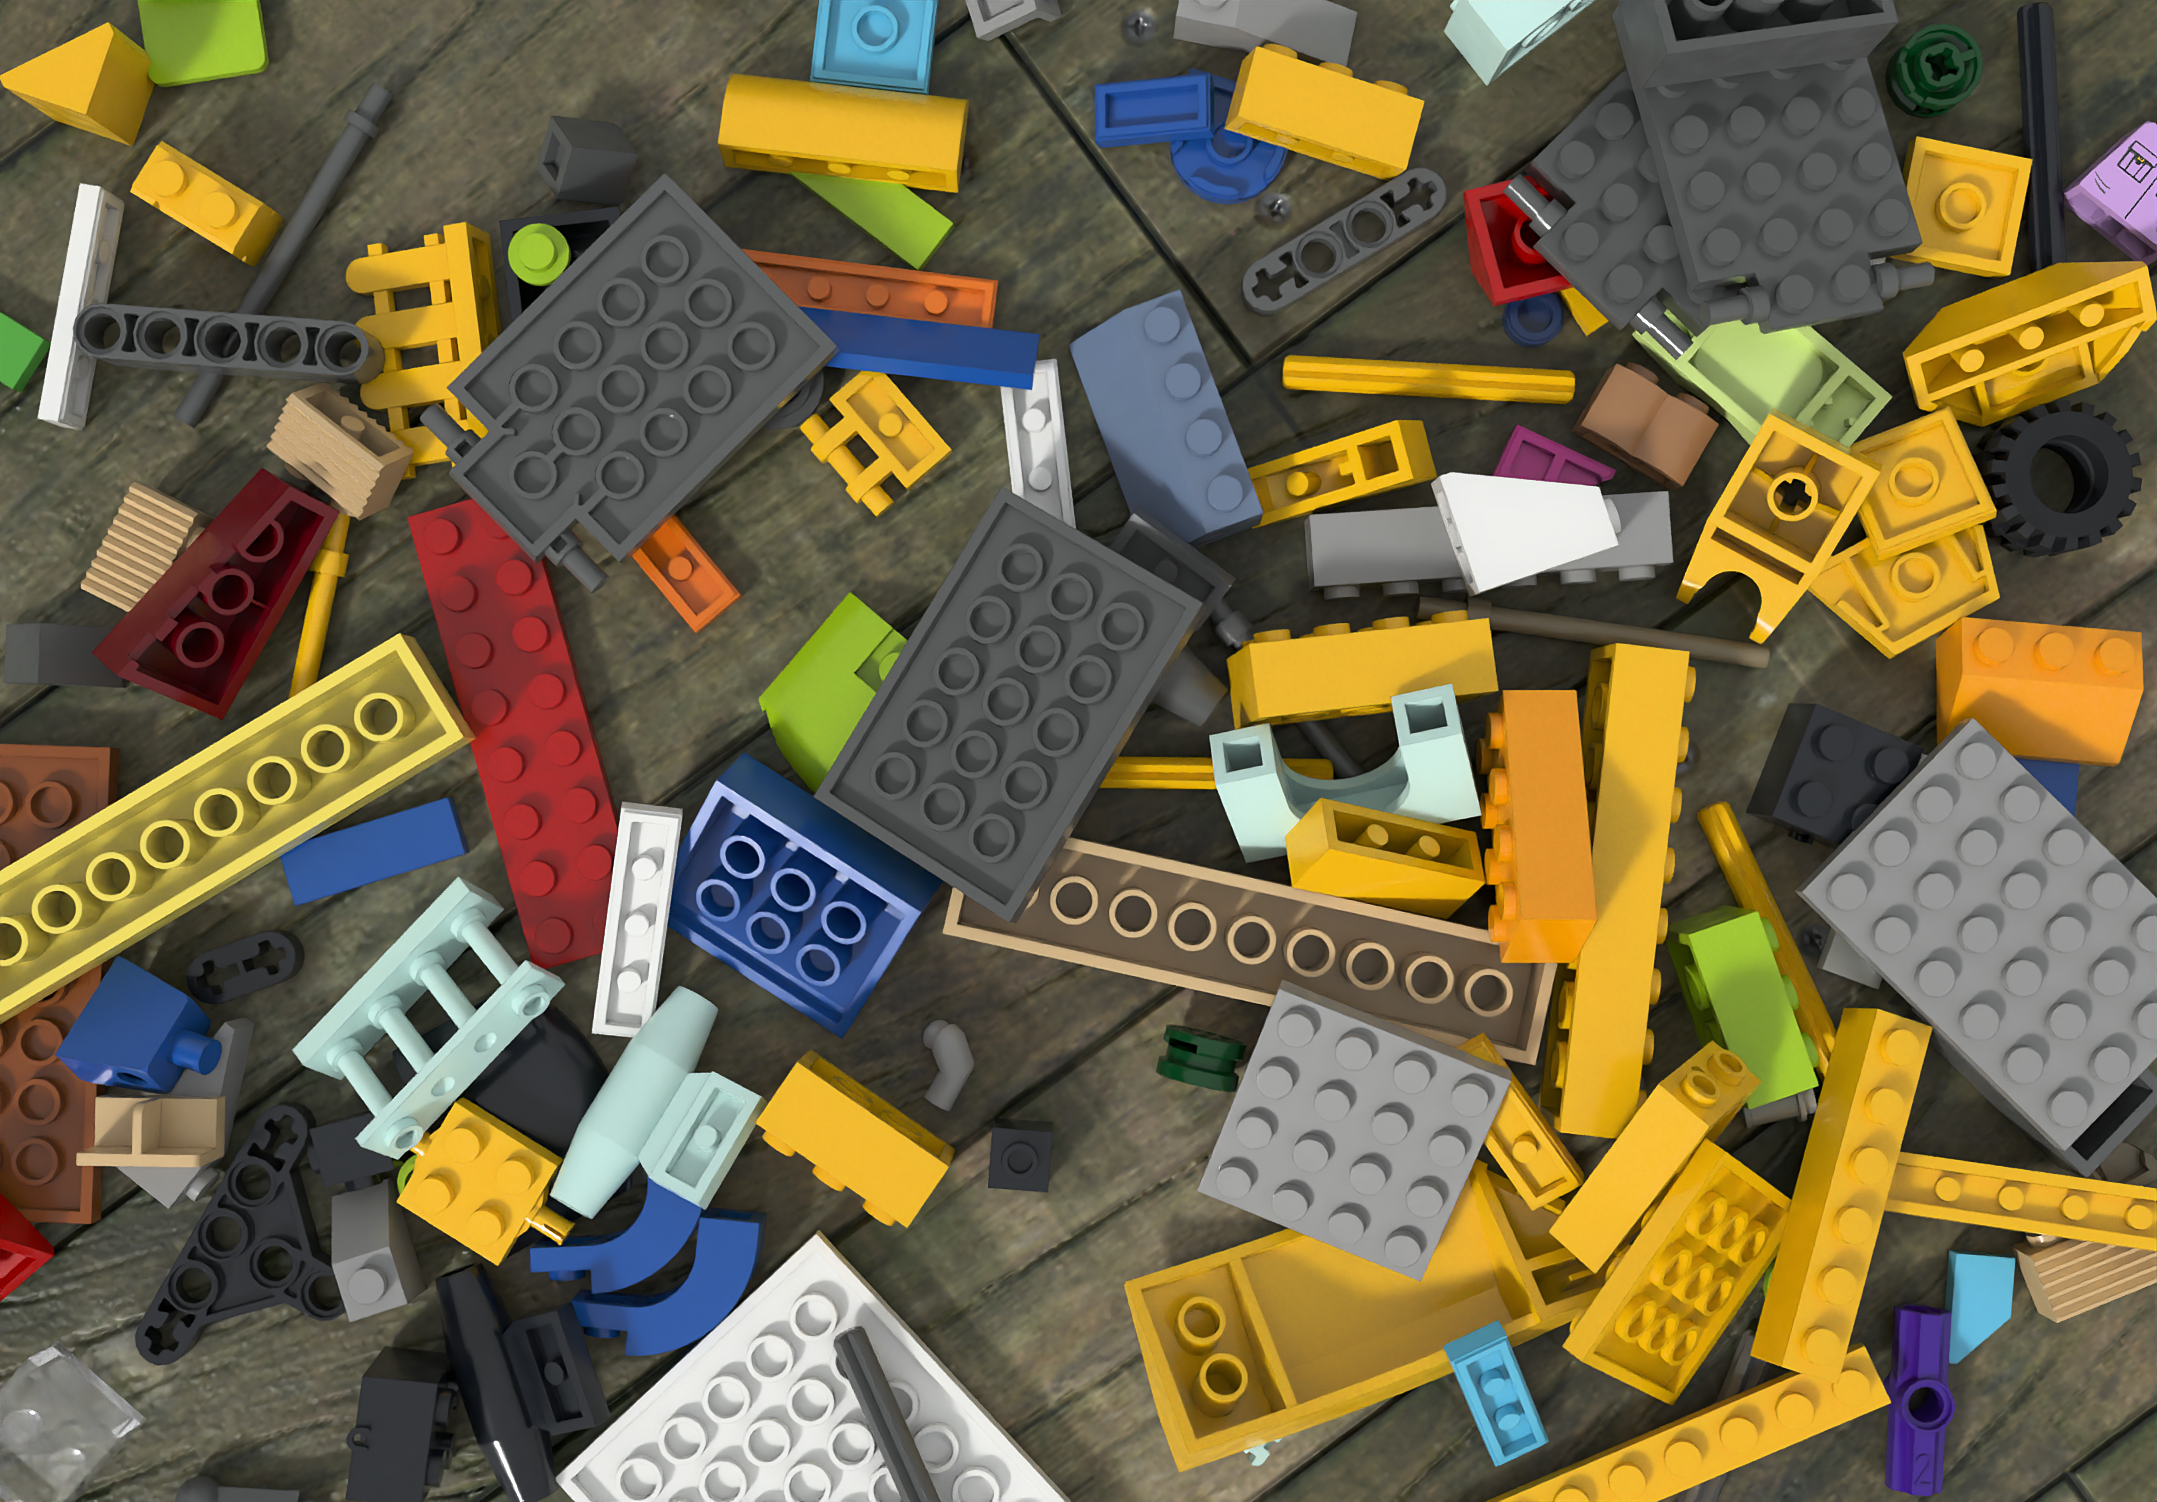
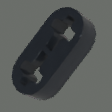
M281 929L251 935L196 957L188 968L186 976L188 988L199 1001L211 1005L238 999L285 982L296 976L303 967L305 959L304 947L297 936ZM269 941L273 948L283 947L286 951L287 958L278 962L280 972H278L275 965L256 969L254 967L252 959L269 952ZM213 961L217 968L237 965L240 975L223 981L224 992L219 985L209 986L207 983L206 975L214 972Z

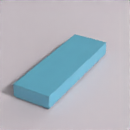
M1499 1320L1443 1346L1495 1466H1500L1549 1442L1508 1337Z

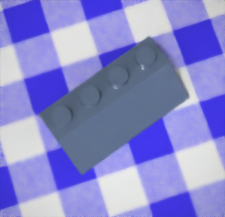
M1180 289L1124 309L1069 344V350L1131 516L1140 507L1194 548L1260 525L1263 516L1262 507Z

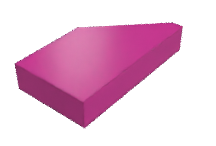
M1516 425L1512 429L1491 476L1595 486L1612 479L1616 470L1520 425Z

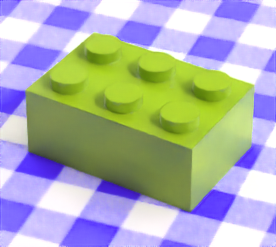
M1724 905L1669 924L1664 944L1701 1049L1713 1040L1721 1048L1739 1056L1746 1064L1747 1069L1762 1081L1742 1107L1751 1110L1819 1086L1813 1068L1818 1067L1820 1064L1818 1053L1810 1036L1806 1032L1801 1033L1793 1012V1010L1799 1009L1798 996L1789 977L1786 974L1780 975L1773 955L1774 952L1779 951V943L1768 918H1760L1757 910Z

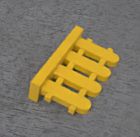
M467 222L443 226L444 236L438 233L424 235L425 247L388 253V246L383 243L367 245L369 257L355 259L346 270V282L353 291L365 296H374L376 315L363 317L355 325L380 341L385 352L383 373H380L374 380L361 385L360 397L368 408L380 412H388L389 433H393L395 439L402 440L404 446L413 448V455L401 480L416 478L415 466L451 461L445 454L447 447L426 426L410 428L408 408L444 403L445 411L465 431L472 429L481 439L489 432L467 408L465 413V406L446 388L502 333L490 234ZM430 286L432 305L401 311L395 310L393 292ZM354 340L355 344L361 349L359 340ZM437 344L439 364L403 370L401 350Z

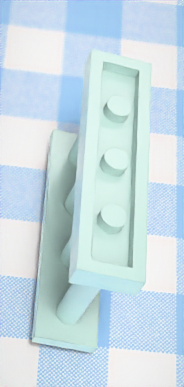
M459 876L293 1049V1052L303 1066L339 1080L346 1076L375 1116L355 1139L361 1147L397 1160L406 1151L419 1143L423 1133L526 1025L546 1010L550 1000L566 985L559 976L527 960L518 967L488 929V926L504 908L492 894ZM469 946L472 947L501 984L478 1010L473 1007L446 972ZM428 989L459 1028L436 1054L432 1052L405 1016L409 1008ZM386 1033H388L417 1072L394 1098L391 1097L364 1060L365 1054Z

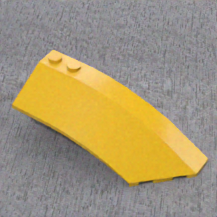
M1476 1159L1421 1282L1288 1228L1224 1251L1126 1281L1124 1287L1157 1413L1180 1473L1344 1416L1451 1374L1454 1371L1443 1346L1496 1320H1499L1512 1348L1572 1321L1582 1307L1593 1302L1606 1283L1605 1276L1610 1264L1618 1255L1627 1252L1631 1247L1630 1244L1595 1274L1548 1232L1565 1210L1566 1201L1556 1198L1532 1211L1511 1180L1488 1170L1487 1163Z

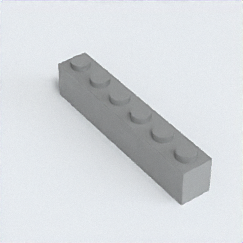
M1668 491L1602 495L1603 500L1610 498L1617 509L1621 523V532L1615 535L1619 545L1604 552L1502 585L1501 588L1537 586V576L1560 575V585L1597 582L1596 572L1619 571V581L1656 578L1655 568L1673 563ZM1439 506L1309 515L1304 521L1309 591L1324 590V600L1326 601L1360 598L1359 588L1383 586L1384 597L1419 594L1418 584L1441 582L1443 593L1467 592Z

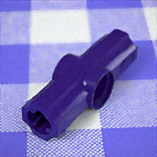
M1905 1303L1894 1306L1891 1371L1883 1382V1386L1891 1400V1403L1886 1405L1888 1408L1884 1484L1891 1490L1905 1492L1910 1495L1932 1496L1935 1493H1942L1945 1427L1952 1420L1955 1411L1954 1397L1948 1388L1952 1313L1943 1308ZM1921 1387H1927V1398L1924 1404L1916 1410L1909 1411L1908 1402L1912 1393Z

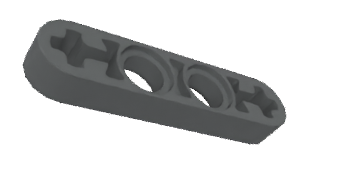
M1428 168L1408 170L1259 259L1247 269L1241 283V297L1244 305L1252 313L1259 316L1271 317L1277 315L1430 224L1439 215L1446 202L1447 189L1443 179L1436 172ZM1413 184L1418 191L1428 188L1432 192L1426 203L1428 210L1424 211L1419 204L1412 205L1402 211L1398 218L1404 226L1397 227L1396 218L1391 208L1405 201L1410 193L1409 185ZM1388 197L1390 199L1391 208L1383 201L1384 198ZM1371 212L1379 216L1384 224V235L1380 240L1373 243H1365L1354 235L1352 220L1358 214ZM1320 242L1328 245L1334 254L1333 267L1323 273H1314L1308 270L1301 259L1302 250L1308 244ZM1288 257L1294 275L1304 286L1296 288L1295 279L1292 277L1278 288V300L1272 302L1267 295L1257 298L1253 294L1259 283L1257 276L1263 274L1269 281L1281 276L1287 269L1286 264L1281 260Z

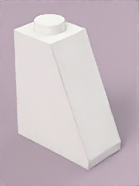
M1449 472L1440 475L1431 483L1469 597L1604 552L1619 545L1615 535L1621 532V523L1617 509L1610 498L1603 500L1600 488L1597 486L1461 472Z

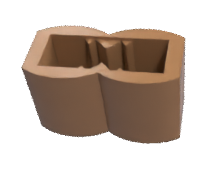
M1631 362L1627 363L1625 367L1615 364L1606 370L1571 431L1597 449L1623 461L1630 468L1655 483L1670 490L1682 487L1719 424L1707 416L1710 409L1705 403L1685 393H1678L1676 397L1667 394L1656 385L1659 381L1658 377L1645 367Z

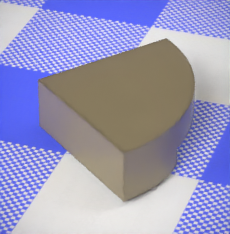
M2121 1142L2094 1170L2093 1175L2096 1180L2144 1186L2157 1179V1160L2140 1148L2126 1142Z

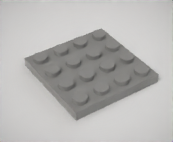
M1282 979L1197 1191L1421 1282L1509 1087L1512 1070Z

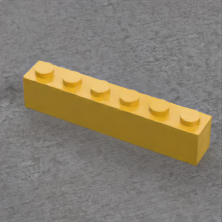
M1843 1009L1750 1356L1838 1385L1933 1027L1880 1009Z

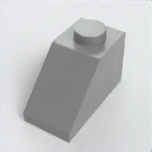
M392 1177L383 1179L382 1183L353 1192L346 1191L332 1196V1268L350 1322L406 1305L427 1289L401 1206L396 1202L398 1196Z

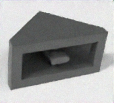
M50 623L6 625L5 684L126 688V679L116 676L91 653L113 628Z

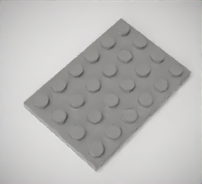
M1964 718L1874 812L1795 890L2055 1148L2066 1151L2157 1058V898L1974 718Z

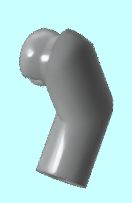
M936 1020L926 1027L923 1035L924 1044L927 1048L932 1049L939 1068L935 1079L925 1095V1099L943 1110L950 1111L973 1070L974 1058L965 1033L956 1024H949L945 1020Z

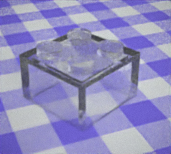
M57 1342L27 1358L0 1389V1497L5 1502H75L147 1419L61 1343Z

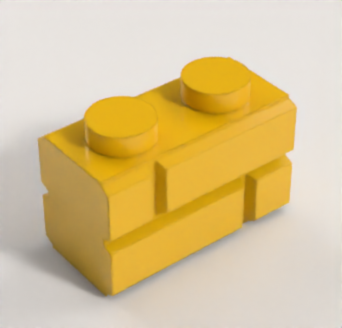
M163 141L153 150L132 184L130 191L253 268L261 260L284 220V217L263 202Z

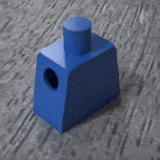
M117 956L55 1055L80 1080L164 1095L172 1091L185 1068L202 1075L211 1073L220 1060L222 1045L220 1041L205 1036L210 1029L211 1020L193 999L129 960Z

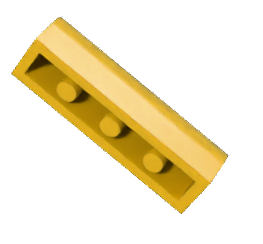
M733 73L729 78L725 92L718 147L725 167L785 174L797 172L897 183L909 188L958 193L969 100Z

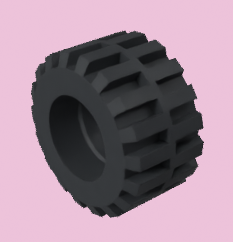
M2059 400L2046 405H2038L2004 419L1993 426L1995 431L1984 435L1976 445L1983 452L1972 456L1997 510L1996 518L1988 520V523L1983 527L1985 534L1989 538L2002 535L2004 538L2001 542V547L2010 552L2024 549V556L2030 557L2049 555L2050 557L2088 548L2103 542L2102 537L2114 535L2123 526L2119 518L2130 516L2137 503L2129 499V495L2141 491L2142 478L2133 477L2132 470L2133 467L2141 465L2139 452L2129 454L2126 444L2133 441L2127 429L2116 432L2112 428L2117 420L2108 412L2093 416L2095 405L2080 402L2070 406L2069 400ZM2041 447L2059 454L2067 462L2073 474V496L2068 507L2062 513L2044 505L2032 488L2030 479L2031 464L2035 454Z

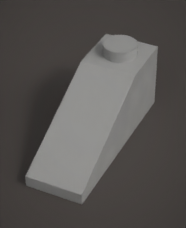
M1179 0L1173 38L1244 53H1250L1256 46L1263 48L1265 44H1277L1294 50L1298 54L1297 59L1319 66L1322 62H1330L1347 67L1357 12L1327 0Z
M247 1017L225 1022L214 1035L213 1039L220 1041L222 1045V1053L217 1066L211 1073L202 1075L187 1069L172 1091L167 1094L225 1096L224 1156L228 1151L255 1025ZM222 1158L201 1167H115L169 1209L189 1199H192L194 1202L199 1201L220 1177V1173L215 1170V1167Z

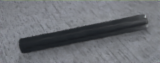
M2047 2L2027 4L2020 7L2017 11L2024 158L2033 159L2026 191L2030 274L2057 263H2067L2054 14L2052 7Z

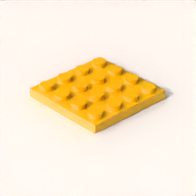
M1707 1138L1704 1139L1698 1149H1694L1677 1171V1180L1664 1199L1654 1203L1648 1209L1641 1222L1642 1231L1629 1250L1618 1255L1610 1264L1605 1276L1606 1283L1593 1302L1582 1307L1575 1315L1570 1325L1571 1334L1562 1345L1563 1348L1580 1361L1671 1406L1674 1405L1777 1255L1792 1201Z

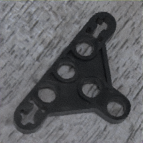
M295 1101L283 1102L265 1110L257 1119L138 1325L135 1334L136 1347L140 1355L148 1362L156 1365H169L187 1355L195 1347L209 1323L286 1303L319 1321L333 1320L346 1312L343 1299L339 1306L327 1307L322 1305L314 1294V1286L320 1276L329 1275L335 1277L332 1268V1257L321 1251L299 1165L307 1153L308 1142L312 1139L309 1129L316 1127V1119L312 1111L304 1104ZM289 1116L292 1117L294 1122L291 1129L294 1133L298 1134V1138L284 1141L279 1146L275 1155L259 1152L257 1150L258 1146L263 1151L274 1146L280 1135L281 1130L274 1125V1121H281ZM279 1159H284L285 1164H283ZM249 1165L263 1167L271 1178L270 1189L264 1197L250 1195L242 1185L243 1172ZM226 1216L238 1223L241 1229V1238L235 1248L222 1247L215 1241L212 1228L218 1217ZM270 1246H279L289 1252L292 1258V1269L287 1277L278 1278L266 1271L263 1257L265 1251ZM189 1268H198L208 1274L211 1280V1291L206 1299L197 1300L191 1298L185 1292L183 1277ZM178 1310L188 1313V1315L178 1321L172 1333V1337L179 1341V1343L175 1342L167 1348L160 1345L159 1343L163 1335L156 1328H161L171 1322Z

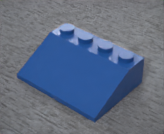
M744 752L716 780L677 851L667 926L843 1039L920 920L943 880Z

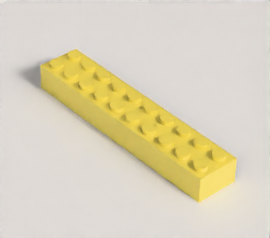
M401 633L395 635L0 871V1024L475 740V735L416 639Z

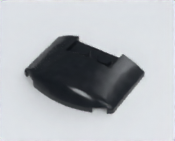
M488 999L475 1005L474 1008L478 1010ZM548 1006L542 1014L533 1018L429 1128L432 1133L439 1129L454 1103L464 1097L564 1160L579 1123L602 1088L609 1073L593 1046L576 1025L557 1007L551 1009ZM450 1019L421 1035V1037L432 1052L436 1054L459 1028ZM398 1048L392 1054L405 1087L417 1072ZM560 1167L550 1183L545 1206L573 1222L583 1215L550 1196L561 1169ZM633 1174L623 1182L608 1201L632 1188ZM531 1226L518 1237L506 1258L546 1237V1235Z

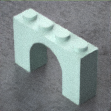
M1447 684L1391 696L1399 748L1380 767L1351 778L1337 780L1315 779L1300 775L1291 770L1282 760L1269 723L1209 735L1215 786L1246 863L1287 855L1285 836L1320 798L1437 824L1482 815L1472 763L1453 685Z

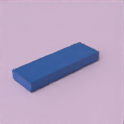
M447 797L307 840L283 854L280 858L294 905L298 906L469 854L470 851L453 797Z

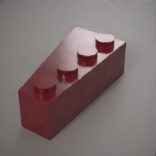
M261 468L91 653L116 676L223 720L340 511L305 489Z

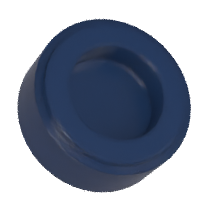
M1554 292L1506 303L1502 314L1504 330L1508 337L1520 346L1527 348L1543 346L1550 342L1561 330L1565 317L1564 307L1560 298Z

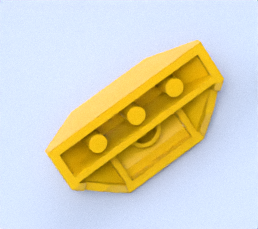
M2143 261L2057 263L1941 308L1903 352L1916 405L1919 409L1929 412H1936L1950 406L1956 420L1984 427L2038 405L2099 384L2129 351L2141 331L2146 332L2157 320L2148 266Z

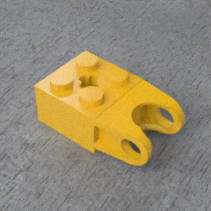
M1772 408L1707 519L1676 599L1689 604L1693 595L1704 587L1710 578L1722 572L1736 571L1749 576L1759 587L1762 596V605L1757 622L1749 638L1762 644L1813 581L1817 579L1880 475L1882 464ZM1793 479H1799L1806 483L1805 492L1812 498L1807 503L1798 499L1796 506L1787 505L1782 501L1785 491L1778 485L1785 480L1791 484Z

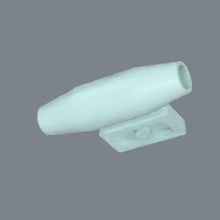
M678 986L632 1038L579 1123L550 1193L551 1197L581 1215L593 1219L641 1163L649 1178L656 1184L706 1210L754 1129L755 1122L768 1105L762 1096L713 1071L711 1073H694L719 1011L714 1004L697 993Z

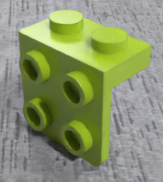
M138 0L144 47L151 61L148 74L150 79L158 86L171 87L261 73L267 69L269 57L260 0Z

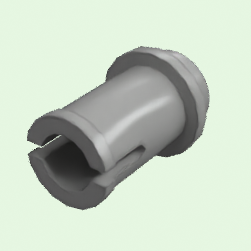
M1813 1088L1751 1110L1742 1107L1738 1112L1741 1122H1743V1126L1747 1130L1753 1126L1794 1117L1799 1122H1804L1807 1120V1114L1816 1112L1817 1103Z

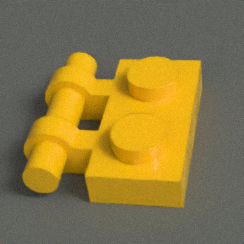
M861 371L829 399L844 417L832 428L825 423L818 413L809 417L800 426V430L813 444L811 448L812 453L822 464L829 462L848 484L845 491L857 504L863 501L876 517L884 514L894 504V501L881 487V484L889 476L894 474L909 491L953 453L951 448L885 373ZM857 434L862 437L879 457L866 469L846 447L848 442Z

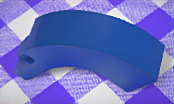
M647 1174L648 1188L646 1201L641 1214L634 1224L611 1234L568 1236L561 1246L551 1238L544 1237L530 1248L531 1272H549V1279L553 1281L581 1279L586 1276L585 1270H591L592 1294L626 1288L644 1280L665 1266L699 1226V1218L705 1210L656 1184Z
M708 1207L699 1218L693 1268L683 1283L669 1291L654 1295L618 1292L592 1294V1290L581 1289L570 1302L573 1304L580 1327H584V1334L598 1338H614L620 1336V1331H627L625 1355L645 1356L669 1352L701 1338L728 1315L752 1280L763 1249L767 1213Z

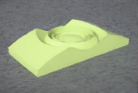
M1667 309L1664 314L1694 342L1677 360L1646 331L1641 335L1635 330L1632 334L1646 352L1678 385L1712 406L1733 425L1749 445L1752 444L1772 408H1775L1850 447L1893 397L1811 326L1763 334L1760 332L1758 323L1745 325L1741 320L1710 325L1696 337Z

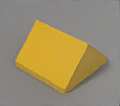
M109 22L0 75V80L6 89L55 121L130 146H134L155 85L148 74L151 61L147 52Z

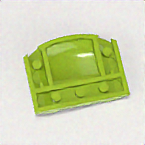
M851 592L847 594L759 697L762 712L766 711L772 734L780 751L794 771L815 793L908 641Z

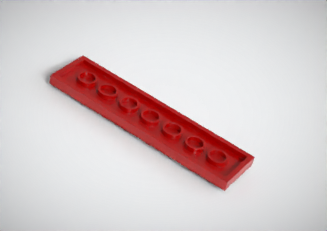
M473 499L407 517L462 715L476 737L470 743L532 963L547 969L600 954L603 950L619 816L546 557L535 563Z

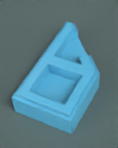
M1949 1250L1944 1308L1952 1313L1949 1363H1959L2011 1318L2015 1271L2014 1257L2008 1254Z

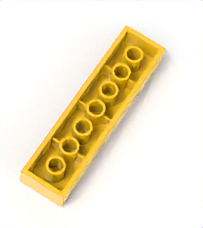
M1614 643L1592 649L1590 652L1581 730V746L1598 920L1575 962L1557 964L1551 991L1538 1109L1550 1126L1561 1133L1618 1139L1647 1100L1646 1091L1640 1089L1642 1065L1648 1066L1650 1064L1654 1050L1653 1030L1647 1029L1649 1004L1656 1005L1661 989V973L1659 969L1654 968L1656 944L1664 943L1668 928V913L1666 908H1660L1663 883L1669 884L1671 882L1675 867V852L1673 848L1667 847L1670 823H1677L1682 806L1680 787H1674L1677 763L1684 762L1689 744L1688 728L1681 726L1684 702L1690 703L1696 683L1695 668L1688 666L1689 651Z

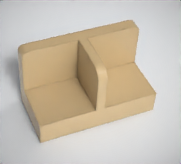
M119 1094L98 1096L95 1099V1144L93 1147L77 1152L76 1165L201 1167L224 1157L225 1096Z

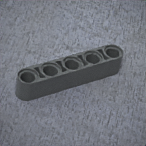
M100 303L91 304L82 309L75 318L73 325L74 340L82 351L87 355L120 367L364 384L377 378L383 370L385 363V352L380 341L355 324L345 321ZM118 322L120 326L119 339L115 345L106 349L103 341L104 333L110 325ZM173 327H178L180 330L179 344L173 351L165 353L162 345L164 335ZM238 331L241 339L239 349L234 355L224 358L221 348L224 338L231 332ZM298 335L301 341L300 352L295 359L284 363L280 352L282 344L289 337ZM358 339L361 344L359 359L351 366L343 367L340 363L342 347L347 342Z

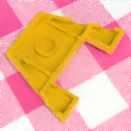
M1979 524L1879 562L1868 538L1837 555L1830 556L1817 579L1808 588L1813 595L1888 659L1952 626L1961 617H1968L2000 598L1983 525Z

